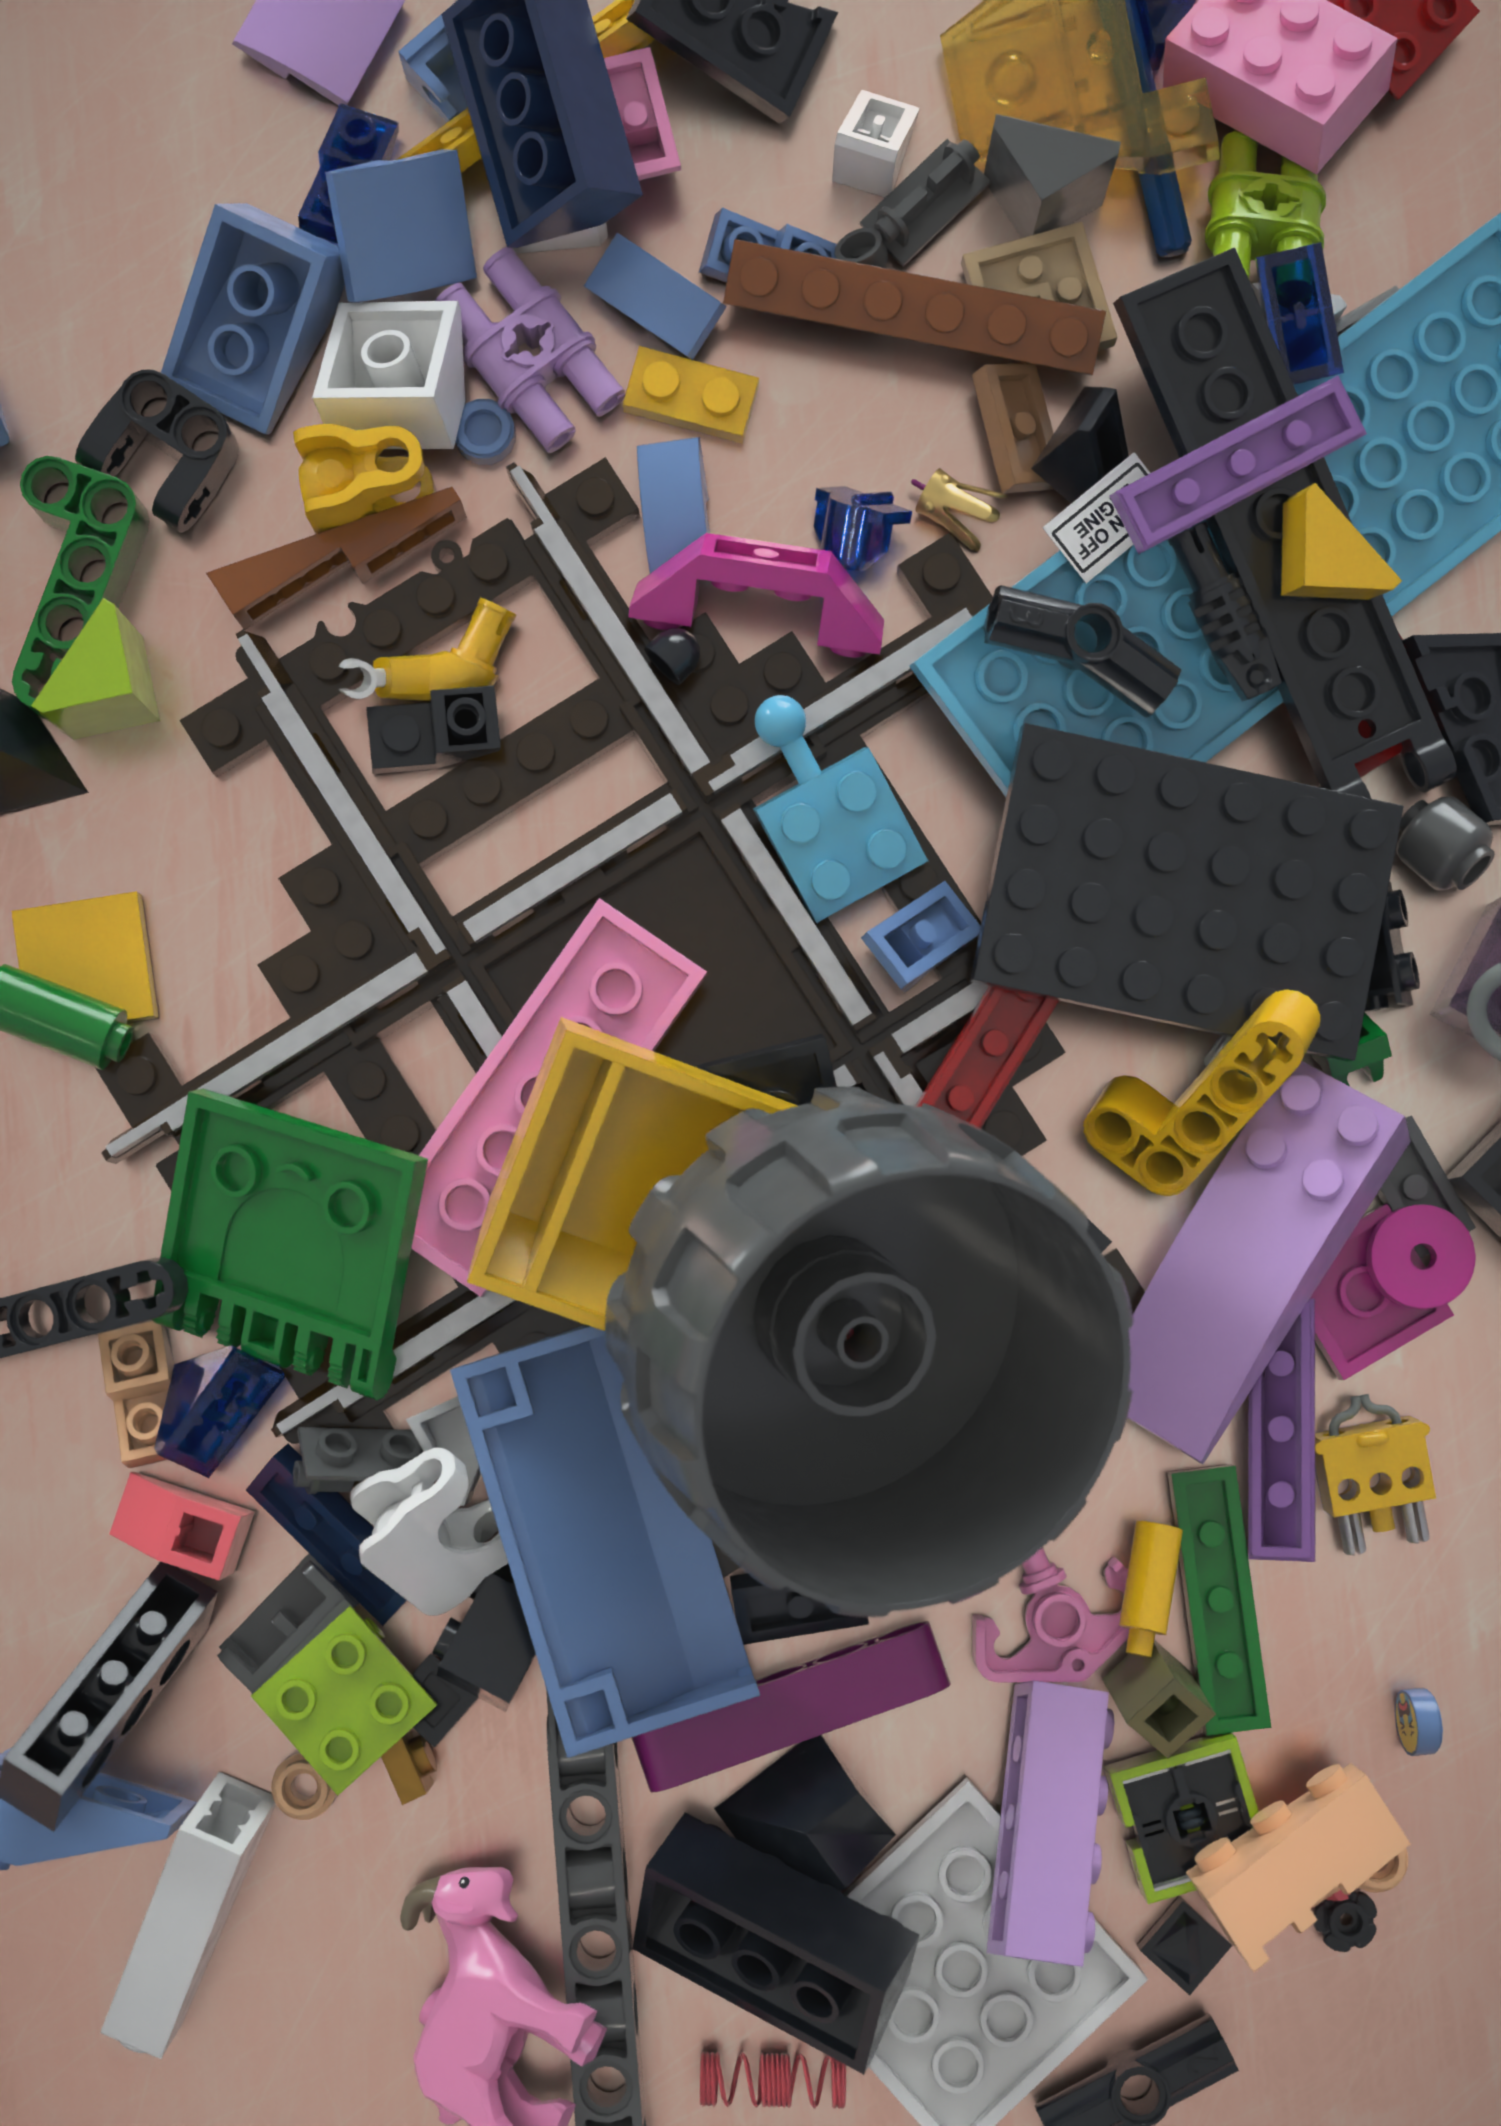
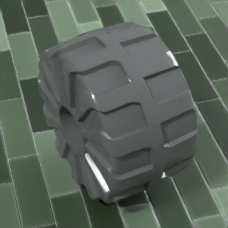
M825 1087L815 1089L812 1102L809 1104L787 1108L772 1114L753 1108L731 1117L706 1134L709 1150L692 1163L682 1175L667 1176L656 1183L629 1226V1234L637 1244L628 1270L617 1277L608 1293L605 1314V1344L624 1379L620 1393L622 1413L646 1459L666 1491L688 1518L743 1570L768 1588L777 1590L788 1587L806 1597L823 1602L834 1613L859 1617H885L890 1611L923 1608L947 1601L953 1605L996 1586L1001 1577L1027 1561L1050 1540L1055 1541L1073 1522L1087 1504L1085 1498L1099 1478L1114 1443L1121 1439L1133 1393L1129 1388V1329L1133 1326V1316L1121 1274L1105 1260L1099 1248L1087 1234L1089 1224L1086 1214L1030 1162L977 1126L926 1103H923L921 1107L892 1104L858 1087ZM854 1327V1335L844 1341L849 1330Z

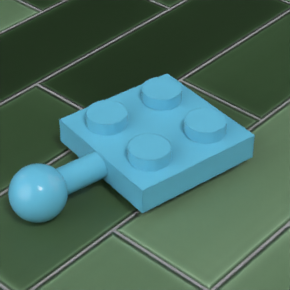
M785 695L770 697L759 706L755 715L756 731L764 742L774 747H780L798 784L753 808L814 922L818 923L928 861L868 747L856 751L821 771L803 737L806 728V715L802 706L795 699Z

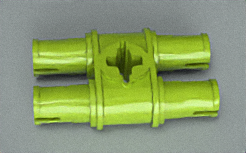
M1239 131L1228 133L1223 138L1220 147L1219 173L1208 187V201L1212 207L1211 220L1205 229V242L1213 256L1235 247L1248 279L1250 277L1251 260L1276 263L1275 299L1281 304L1288 306L1305 304L1311 297V291H1313L1314 260L1318 258L1324 249V233L1320 228L1321 214L1326 207V192L1318 182V174H1314L1282 156L1281 175L1256 172L1257 141Z

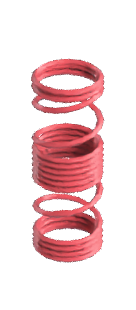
M708 2051L701 2053L700 2105L702 2107L706 2105L708 2107L711 2105L713 2107L716 2106L718 2081L723 2104L726 2107L731 2105L743 2059L752 2104L757 2108L762 2101L764 2108L766 2106L769 2108L771 2106L773 2108L776 2106L778 2108L781 2106L783 2108L786 2106L790 2108L797 2069L801 2059L809 2101L815 2109L821 2098L825 2072L830 2059L832 2107L834 2109L836 2107L839 2109L845 2108L846 2065L828 2055L822 2064L814 2101L808 2065L802 2053L795 2059L792 2075L790 2055L788 2053L785 2055L783 2053L780 2055L776 2053L774 2055L773 2052L771 2054L767 2052L766 2055L762 2053L759 2061L758 2098L756 2101L749 2061L745 2053L742 2052L736 2062L730 2095L727 2101L720 2065V2054L718 2052L714 2054L713 2051L711 2053Z

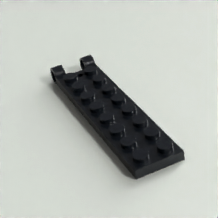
M1235 247L1122 295L1113 302L1179 458L1298 397ZM1323 457L1207 518V524L1229 575L1236 573L1238 578H1242L1244 583L1242 588L1246 595H1250L1252 600L1250 606L1253 612L1257 611L1260 617L1257 620L1261 629L1265 628L1282 681L1277 687L1318 780L1319 787L1371 798L1366 785L1358 774L1355 763L1398 743H1401L1403 747L1401 750V761L1409 781L1418 791L1425 793L1455 779L1457 767L1453 753L1442 737L1383 595L1381 594L1369 600L1281 596L1283 503L1293 494L1316 483L1351 522L1325 458ZM1362 720L1366 721L1371 727V734L1368 738H1364L1359 734L1358 726Z

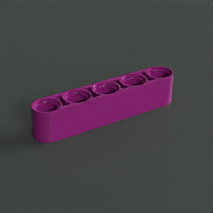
M924 1621L893 1630L756 1679L760 1696L631 1738L649 1791L651 1793L659 1792L926 1698L946 1689L951 1685L930 1622Z

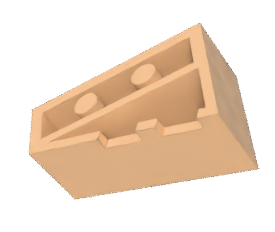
M1352 1763L1343 1769L1340 1764H1334L1321 1770L1306 1783L1308 1792L1288 1805L1284 1801H1277L1265 1807L1251 1819L1252 1829L1232 1842L1227 1837H1224L1207 1845L1195 1856L1194 1860L1197 1865L1186 1871L1187 1876L1224 1934L1253 1972L1270 1960L1262 1947L1291 1924L1297 1933H1303L1317 1921L1311 1911L1313 1907L1340 1889L1343 1894L1349 1895L1411 1844L1367 1775Z

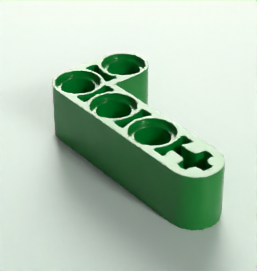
M53 456L36 458L26 466L21 475L20 488L24 499L45 523L65 531L66 535L12 677L14 693L19 700L46 721L48 720L31 705L39 694L38 690L41 684L47 683L61 662L59 658L63 659L77 638L75 637L69 641H59L60 627L68 619L80 617L83 618V629L103 598L113 603L119 609L146 538L150 522L147 509L126 482L103 472ZM60 482L69 483L68 492L63 499L52 504L44 503L45 493L52 485ZM119 502L128 503L127 512L120 521L113 524L102 523L103 514L109 506ZM94 560H105V570L101 577L88 583L80 581L81 571L86 564ZM51 653H55L59 657H56L54 662L49 658Z

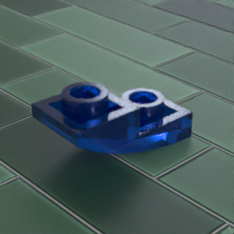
M340 103L318 151L320 168L298 214L300 229L337 243L325 172L375 160L390 161L399 132V122Z

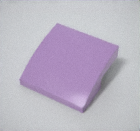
M256 0L232 45L285 80L289 74L293 75L344 109L405 0Z

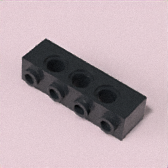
M160 1561L3 1758L0 1774V1798L54 1832L207 1632L218 1592L180 1568Z

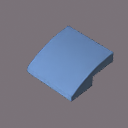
M440 149L394 161L375 160L325 172L348 302H361L404 295L477 278L457 150Z

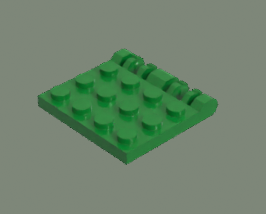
M207 1089L189 1091L160 1257H166L175 1261L183 1268L188 1279V1293L185 1302L178 1310L171 1314L154 1318L152 1321L159 1325L177 1331L183 1330L203 1338V1335L211 1330V1326L214 1324L215 1312L218 1309L220 1299L222 1302L218 1319L219 1328L216 1331L217 1343L235 1350L241 1345V1351L245 1355L283 1368H287L292 1364L294 1365L293 1370L313 1376L321 1368L320 1365L324 1361L323 1358L326 1354L325 1349L327 1348L328 1338L331 1337L333 1338L329 1360V1373L327 1375L329 1377L328 1382L344 1388H348L350 1385V1389L354 1393L374 1400L382 1399L388 1392L394 1375L397 1358L392 1348L428 1158ZM161 1279L156 1280L155 1296L164 1292V1284Z

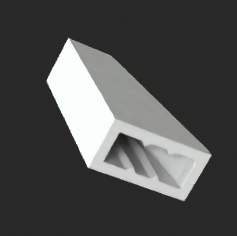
M219 1772L177 1832L102 2026L101 2034L119 2041L125 2048L133 2052L147 2053L159 2059L163 2057L182 2026L276 1803L272 1794Z

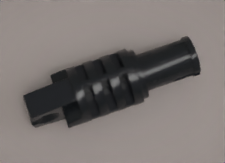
M1205 521L1192 527L1193 529L1191 530L1187 529L1170 538L1168 543L1173 547L1193 590V593L1188 595L1190 599L1188 605L1196 618V622L1203 633L1211 654L1241 701H1246L1275 688L1282 681L1265 628L1261 629L1257 620L1260 617L1257 611L1253 612L1250 606L1252 600L1250 595H1246L1242 588L1244 586L1241 577L1238 578L1236 573L1228 574Z

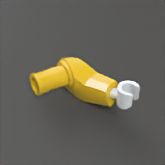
M480 597L470 624L457 649L452 647L450 652L442 651L428 655L379 657L373 661V667L359 659H344L339 664V667H359L363 671L364 679L361 686L357 689L342 688L339 691L346 696L356 699L366 698L375 690L380 698L430 701L431 690L493 686L499 678L495 674L497 668L493 664L502 642L517 615L500 605Z

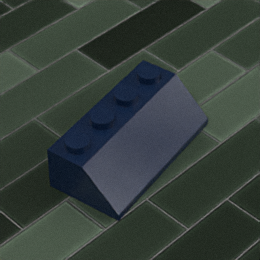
M457 0L441 14L507 247L519 248L603 225L643 196L587 0Z

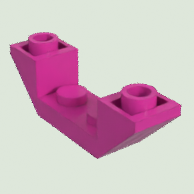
M705 533L640 580L636 585L629 606L628 618L641 619L649 627L668 630L678 628L680 625L692 626L698 604L700 580L711 581L714 587L731 592L744 591L749 587L774 590L778 597L792 601L808 600L811 596L822 597L824 600L817 645L830 647V650L838 655L853 658L865 656L867 653L880 655L885 620L831 551Z

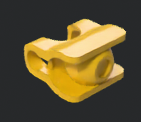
M318 424L302 427L293 432L295 446L303 460L298 472L305 516L315 534L405 503L397 502L390 496L411 490L418 482L421 483L420 493L415 499L435 492L434 480L431 472L424 465L422 448L419 441L410 431L400 426L354 430L337 424ZM391 446L402 447L409 452L408 457H378L384 449Z

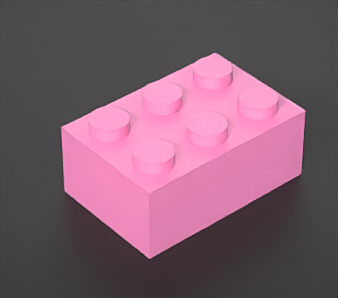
M1199 0L1165 38L1163 90L1317 175L1389 90L1397 38L1327 0Z

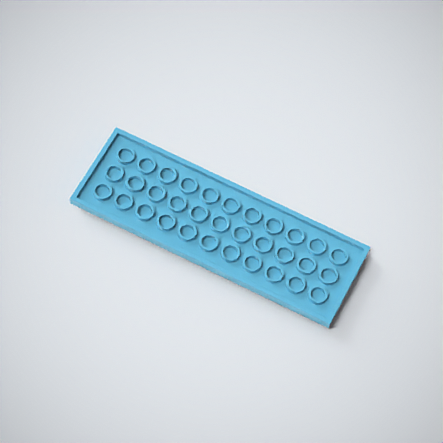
M1501 212L1289 373L1298 396L1339 376L1367 433L1324 458L1353 526L1402 580L1394 590L1382 594L1391 616L1501 531ZM1206 519L1203 520V521H1201V522H1199V523H1197L1196 525L1205 522ZM1208 526L1207 529H1208V531H1209V533H1210V535H1211V537H1212V540H1213V542H1214V544H1215V546H1216V548H1217V550H1218V552H1219V549H1218V547H1217V545H1216V542H1215V540H1214V538H1213V535H1212V533H1211V531H1210V528H1209V526ZM1169 539L1138 554L1135 546L1132 545L1088 583L1083 581L1059 550L1011 587L1081 605L1102 603L1116 612L1120 617L1123 627L1182 669L1178 677V683L1167 699L1149 717L1142 716L1081 670H1072L1064 667L1057 660L984 643V624L990 604L909 665L1005 797H1007L1020 727L1024 723L1207 762L1284 702L1277 686L1257 697L1241 701L1215 662L1210 648L1203 637V633L1196 622V618L1188 605V602H1190L1188 595L1193 593V590L1173 547L1168 543ZM1077 621L1074 628V637L1077 644L1087 652H1094L1097 646L1095 630L1089 624Z

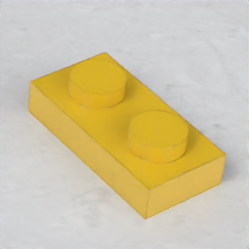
M639 346L623 401V411L743 444L759 388V377Z

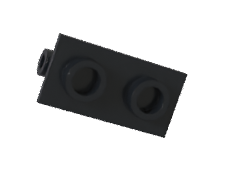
M1390 881L1365 1012L1389 1008L1387 996L1395 995L1396 1004L1413 1006L1411 990L1420 988L1415 956L1413 952L1404 953L1400 928L1408 927L1409 923L1405 898L1401 889L1393 891Z

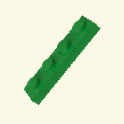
M1230 1464L1168 1472L1175 1527L1183 1530L1179 1561L1195 1680L1216 1713L1202 1727V1731L1206 1736L1272 1728L1236 1466Z

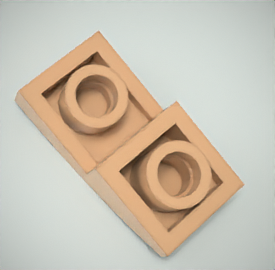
M150 1321L99 1333L98 1340L105 1392L114 1404L121 1462L129 1469L191 1454L180 1387L165 1326Z

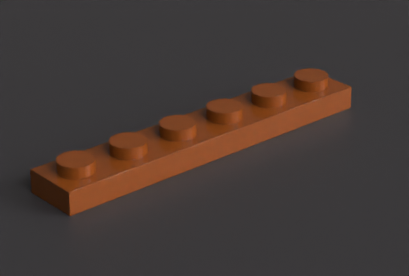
M734 239L723 300L725 305L1091 376L1094 372L1106 316L1105 310Z

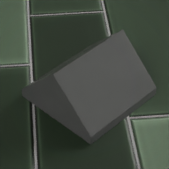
M996 114L984 175L991 181L988 187L1020 237L1024 238L1071 225L1101 207L1116 164L1121 142Z

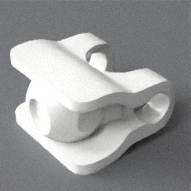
M444 1448L429 1449L397 1469L378 1472L357 1484L351 1490L350 1495L352 1508L374 1526L372 1535L359 1546V1557L362 1565L421 1612L432 1616L444 1614L458 1606L474 1592L484 1578L508 1564L499 1533L492 1540L485 1542L498 1530L489 1499L471 1507L457 1509L462 1505L469 1488L466 1465Z

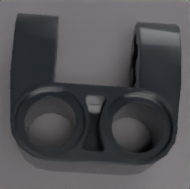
M140 370L132 373L123 382L122 386L98 413L78 444L75 461L76 464L115 477L128 462L143 439L178 461L157 492L152 512L153 515L183 533L197 522L217 494L238 458V443L223 415L216 408L165 374L156 370ZM156 397L167 399L165 408L159 414L152 417L141 416L142 408L149 400ZM205 431L219 433L216 443L210 449L205 451L192 450V443L200 433Z

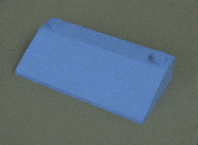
M583 1325L450 1369L567 1758L760 1696L712 1540L688 1518L666 1491L630 1430L621 1409L620 1393L624 1379L606 1348L605 1331Z

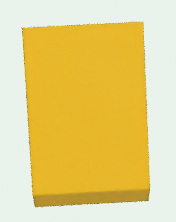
M1316 483L1293 494L1283 503L1281 596L1369 600L1394 590L1402 582L1399 576Z

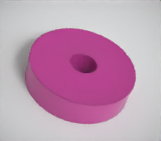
M1421 1204L1402 1207L1392 1211L1375 1226L1367 1243L1366 1264L1374 1285L1386 1298L1408 1308H1435L1451 1302L1465 1290L1475 1268V1247L1469 1231L1455 1215L1437 1206ZM1418 1244L1425 1246L1430 1253V1262L1424 1269L1417 1268L1411 1261V1251Z

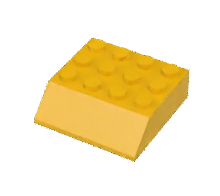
M561 1017L488 1201L468 1272L467 1283L605 1331L608 1293L617 1277L627 1272L637 1244L629 1234V1226L654 1185L667 1176L682 1175L692 1163L709 1150L706 1134L731 1117L747 1109L755 1108L772 1114L798 1105Z

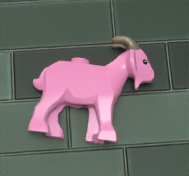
M468 1867L451 1871L417 1884L405 1897L400 1915L402 1928L407 1931L414 1929L418 1923L421 1911L425 1922H432L436 1916L448 1944L450 1967L442 1988H438L428 1997L420 2011L419 2022L424 2025V2029L413 2055L418 2085L425 2098L434 2102L438 2107L440 2113L438 2119L443 2124H455L463 2119L469 2126H568L576 2104L562 2098L541 2101L532 2096L518 2078L513 2066L521 2057L528 2033H532L548 2042L582 2067L593 2061L596 2057L607 2028L594 2021L597 2011L583 2003L564 2004L556 2000L548 1991L532 1964L490 1922L494 1916L508 1922H515L518 1917L509 1899L514 1879L510 1871L503 1867Z

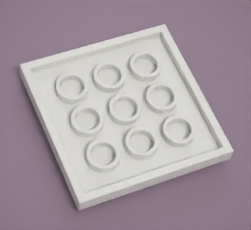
M967 1777L843 1893L845 1896L881 1915L893 1917L904 1927L920 1934L909 1977L869 2068L921 2126H995L1148 1980L1145 1973L1096 1919L1093 1946L1089 1953H1084L1083 1967L986 1953L1001 1814Z

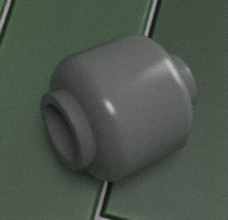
M1440 797L1429 804L1425 800H1420L1411 806L1401 818L1399 830L1402 832V835L1398 842L1397 854L1406 866L1435 890H1449L1453 887L1459 890L1466 889L1482 876L1494 859L1495 852L1490 848L1493 841L1491 828L1455 797Z

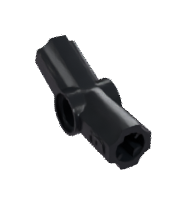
M999 585L995 588L993 598L987 609L984 624V643L1057 660L1064 667L1072 670H1081L1144 717L1151 716L1167 699L1178 683V677L1182 669L1123 627L1120 617L1116 612L1102 603L1081 605ZM1077 621H1083L1095 630L1097 646L1094 652H1087L1077 644L1074 637V628Z

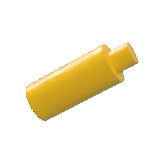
M1136 1521L1119 1621L1120 1627L1129 1629L1125 1653L1152 1658L1155 1634L1166 1635L1183 1535V1530L1180 1528L1155 1522Z

